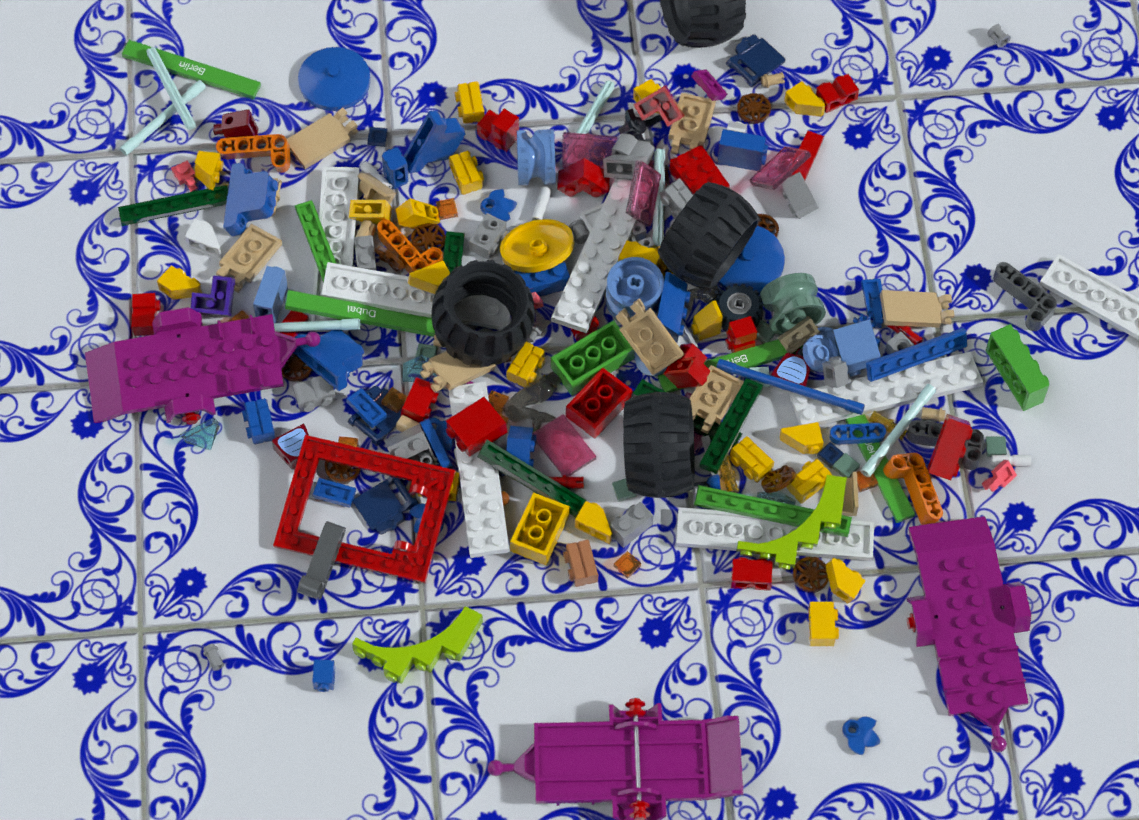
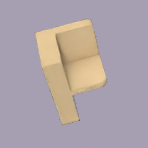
M370 173L358 174L357 177L361 179L358 190L365 194L364 199L387 200L391 204L396 192Z

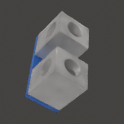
M641 222L635 224L632 234L636 241L642 246L655 248L651 237L646 238V229Z

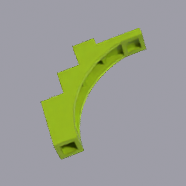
M826 476L823 493L817 507L797 529L769 542L757 544L738 541L736 551L740 552L742 556L758 554L763 559L775 557L774 565H779V569L790 570V567L794 568L798 545H801L803 549L817 547L820 524H823L824 528L835 529L836 526H840L847 477Z
M465 606L448 628L425 642L407 647L387 648L373 646L356 637L352 643L353 651L360 658L366 657L372 660V663L378 667L384 666L383 671L386 679L393 683L397 681L402 684L413 664L417 669L421 671L426 670L431 673L442 653L450 660L456 659L461 661L483 623V615Z

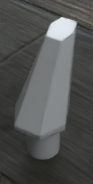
M545 319L533 325L527 340L534 342L536 336L541 335L551 321Z

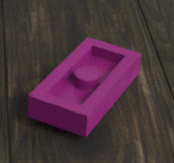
M707 69L694 71L692 78L704 90L709 99L717 101L726 98L727 92Z

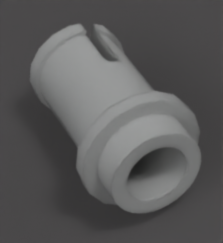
M214 644L205 646L203 648V655L207 656L212 670L216 671L224 667L225 664L218 653V647Z

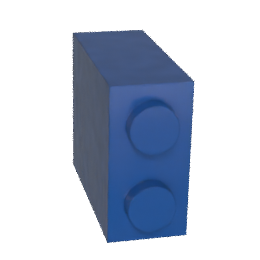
M722 129L717 164L760 172L761 166L766 164L768 145L765 144L766 137Z

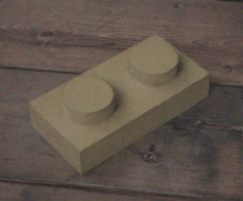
M808 316L778 337V340L787 353H792L801 347L807 339L820 332Z

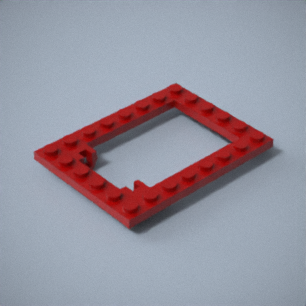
M305 435L273 546L313 557L319 537L299 532L319 459L412 481L409 494L415 496L418 493L427 499L415 545L397 540L395 541L392 554L342 542L335 562L425 584L456 471Z

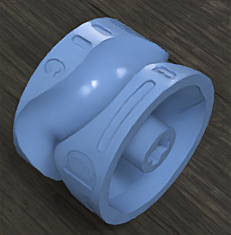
M554 129L536 130L532 137L528 136L527 131L517 130L518 186L528 185L529 181L535 177L540 178L544 185L555 184Z
M640 257L625 258L617 262L611 268L607 277L605 301L610 314L617 319L615 316L625 308L631 318L636 313L630 306L640 298L645 306V310L651 308L657 315L664 286V279L660 269L651 261Z

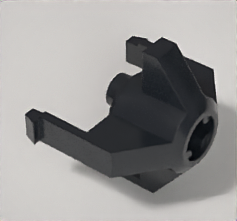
M633 108L625 111V124L618 128L620 135L622 133L630 134L637 140L650 142L653 140L652 137L644 140L642 134L646 129L663 121L661 115H656L652 119L642 120L641 117L635 116Z

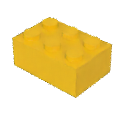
M533 492L511 538L510 552L547 565L569 518V506Z

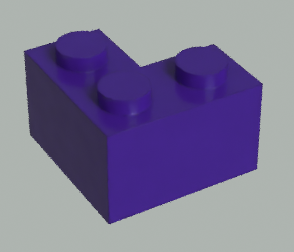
M213 276L211 294L192 292L190 308L204 314L231 316L235 279L232 277Z

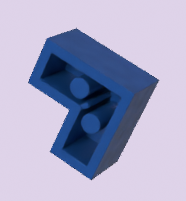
M510 426L506 451L533 467L534 459L530 457L531 452L535 450L537 434H533L534 428Z

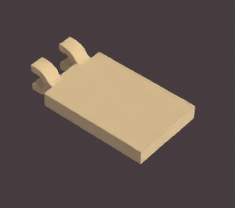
M681 93L678 106L683 112L684 117L671 126L668 138L673 140L671 153L678 155L680 144L689 145V150L699 145L704 146L716 101Z
M344 108L338 110L334 116L331 113L327 114L287 139L290 151L304 169L350 143V136L358 133L356 129L358 126L354 120L350 121L345 127L342 124L348 121L347 111Z
M250 224L220 260L219 266L221 268L216 272V275L222 277L231 275L235 277L234 291L239 293L245 281L251 283L281 247L282 240Z
M882 290L880 293L884 325L939 328L941 323L951 325V318L955 316L954 310L942 312V309L949 308L948 303L952 302L951 294L937 297L934 292Z
M640 298L630 306L636 313L630 318L625 308L615 316L623 325L619 329L652 375L684 355L651 308L645 310V306Z
M445 351L430 358L427 363L422 364L424 370L420 371V375L425 379L435 373L437 377L433 378L435 383L431 385L432 390L438 392L442 388L447 387L450 391L459 385H463L495 370L496 365L491 364L488 367H480V365L473 364L471 366L466 365L458 358L454 359Z
M712 365L709 367L711 372L707 377L706 383L703 386L696 387L690 397L693 421L696 415L705 419L701 431L706 434L709 433L714 422L721 423L744 382Z

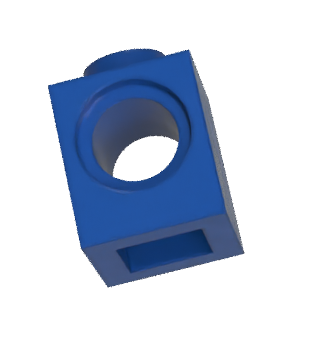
M314 660L312 679L314 690L319 692L334 690L336 670L334 660Z

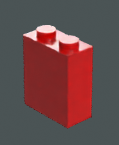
M482 397L446 420V433L451 439L454 438L457 441L456 444L462 453L465 451L469 457L480 451L486 440L494 442L508 433L506 422L485 397Z

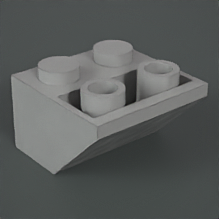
M420 424L384 440L390 455L431 465L438 464Z

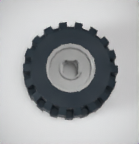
M733 284V287L727 286L726 291L722 290L716 303L722 314V330L725 332L728 330L729 322L751 316L755 328L759 325L763 315V302L761 296H758L759 292L757 290L753 291V287L748 286L747 288L745 284H741V286Z

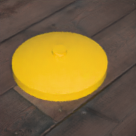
M550 219L534 220L511 230L501 242L500 253L505 265L511 267L512 270L524 273L545 271L559 265L569 257L574 248V237L571 229L560 221Z

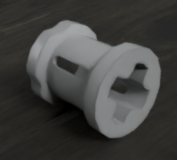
M999 24L992 26L987 33L990 38L992 37L999 48L1005 46L1011 39L1008 34L1002 31Z
M581 219L569 225L577 244L585 243L590 234L586 231L585 223Z

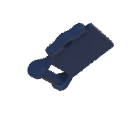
M752 34L749 37L743 38L736 45L735 52L737 55L729 58L726 65L729 68H733L747 81L750 87H753L761 80V76L771 73L785 63L786 59L765 39H759L755 34ZM740 60V61H741L748 69H750L755 75H754V76H751V75H750L742 66H740L737 62Z
M373 386L365 392L387 414V417L375 426L381 432L376 434L360 421L361 417L357 413L349 418L348 424L352 427H357L372 440L371 442L375 446H378L396 427L401 417L404 403L387 389L381 390L378 386Z
M389 476L383 482L353 499L354 505L372 531L376 530L380 535L385 534L387 531L395 530L405 520L402 513L419 504L418 500L409 494L401 479ZM395 484L406 500V503L401 505L389 485Z

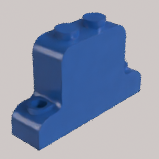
M438 111L428 112L403 156L407 161L409 173L421 171L428 162L448 160L450 156L455 154L465 137V130L457 118L445 119L441 117Z
M242 163L232 164L223 228L231 236L241 235L249 221L267 219L272 216L276 206L277 181L266 171L252 173L251 169H247Z
M331 330L320 336V343L316 347H310L307 344L297 346L293 353L337 391H340L347 387L349 373L362 367L364 349L343 331ZM305 334L297 335V336H295V339H296V338H301V337H306V335H305Z

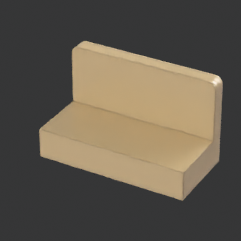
M852 472V477L846 478L842 515L857 516L859 507L857 472Z

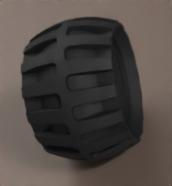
M660 0L663 18L668 31L673 36L674 41L682 46L692 48L716 46L735 37L744 27L746 0Z
M707 182L695 192L676 217L660 244L659 256L664 264L683 281L700 288L712 289L737 260L758 226L760 217L750 203L737 192L723 185Z
M493 260L470 261L467 265H460L451 271L449 276L445 277L439 285L432 303V325L440 345L445 347L447 353L454 359L458 358L464 364L470 366L473 364L480 365V367H488L495 363L498 365L516 355L529 338L535 319L533 297L530 289L526 286L525 280L518 273L516 274L512 271L511 267L495 263ZM472 295L489 296L506 306L512 316V322L499 331L489 333L475 331L461 322L456 316L454 306L460 300Z
M652 392L625 401L623 444L625 477L628 491L645 497L667 498L681 495L694 489V426L690 398L669 392Z

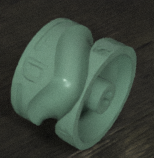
M807 273L784 275L771 281L762 289L760 296L763 306L768 311L774 312L773 317L768 320L774 333L782 335L808 316L815 325L825 317L826 310L822 300L816 297L818 288L812 275Z

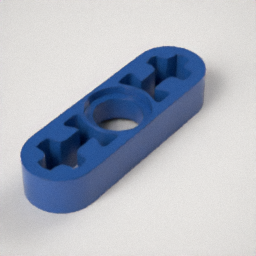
M429 418L421 421L420 425L440 466L453 469Z
M880 423L835 425L832 427L829 437L831 442L837 445L879 443L885 438L886 428ZM854 430H860L863 433V436L857 438L852 434V432ZM874 430H878V433H880V435L876 436ZM836 432H839L840 435H842L841 438H838Z

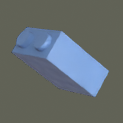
M266 266L253 303L255 317L272 314L274 323L277 322L288 290L285 270L280 267Z
M870 319L832 331L841 361L846 362L847 373L850 374V377L861 374L860 370L866 369L867 362L881 357Z

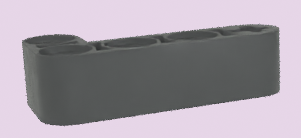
M1000 262L997 264L993 275L994 282L1030 309L1025 325L1031 331H1038L1053 316L1057 306L1056 299L1009 263Z
M913 420L909 425L907 438L914 444L935 447L939 436H933L932 433L939 435L943 424ZM973 429L970 440H966L964 444L966 451L962 459V465L968 470L976 469L982 456L984 435L977 429ZM974 439L977 443H973L970 440ZM968 457H974L976 460H971Z
M326 521L306 576L303 575L297 588L298 593L317 600L322 598L342 544L346 527Z

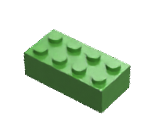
M614 320L551 357L552 371L571 396L580 392L602 368L612 373L635 359L634 349L620 332V327Z
M1011 324L991 332L985 351L1022 410L1025 411L1043 403L1049 388V380L1040 371L1038 362L1031 357L1028 346L1022 343L1019 332L1016 329L1014 330Z

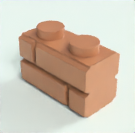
M589 540L567 544L563 557L565 564L569 563L570 569H568L569 580L574 581L575 587L597 583L598 572Z

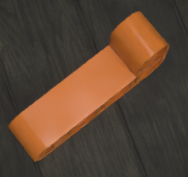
M282 134L222 138L216 143V149L224 159L271 156V162L276 171L284 173L290 168V146ZM284 142L282 147H276L277 143ZM260 144H266V146L263 149H258V146ZM242 145H248L247 149L240 150V147ZM279 160H285V162L282 165H277V162Z
M381 220L378 223V239L403 262L408 273L443 261L442 251L439 248L432 247L420 254L390 220Z
M918 453L893 455L884 466V474L890 479L904 478L922 525L937 523L943 516V510L922 456Z

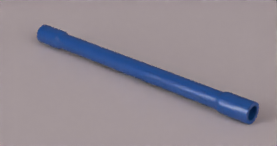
M719 359L716 368L726 373L752 379L843 408L862 415L865 408L863 403L837 397L739 366L733 362Z

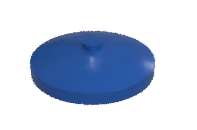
M342 47L324 48L311 54L301 65L298 74L299 88L307 102L319 109L327 111H338L341 108L348 109L359 103L367 94L370 87L369 67L358 53Z
M757 226L737 260L718 283L724 289L727 286L733 287V284H737V286L745 284V287L751 286L753 291L757 290L761 294L762 289L768 283L781 277L783 273L785 256L779 240L767 229Z

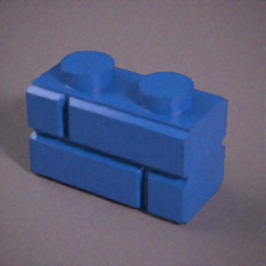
M399 148L386 150L382 154L383 174L392 185V189H397L409 182L407 161L402 156Z
M267 399L246 402L242 415L244 422L248 421L249 427H246L248 439L252 438L254 445L275 439Z

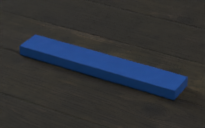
M961 328L866 363L867 380L872 382L968 347L967 331Z

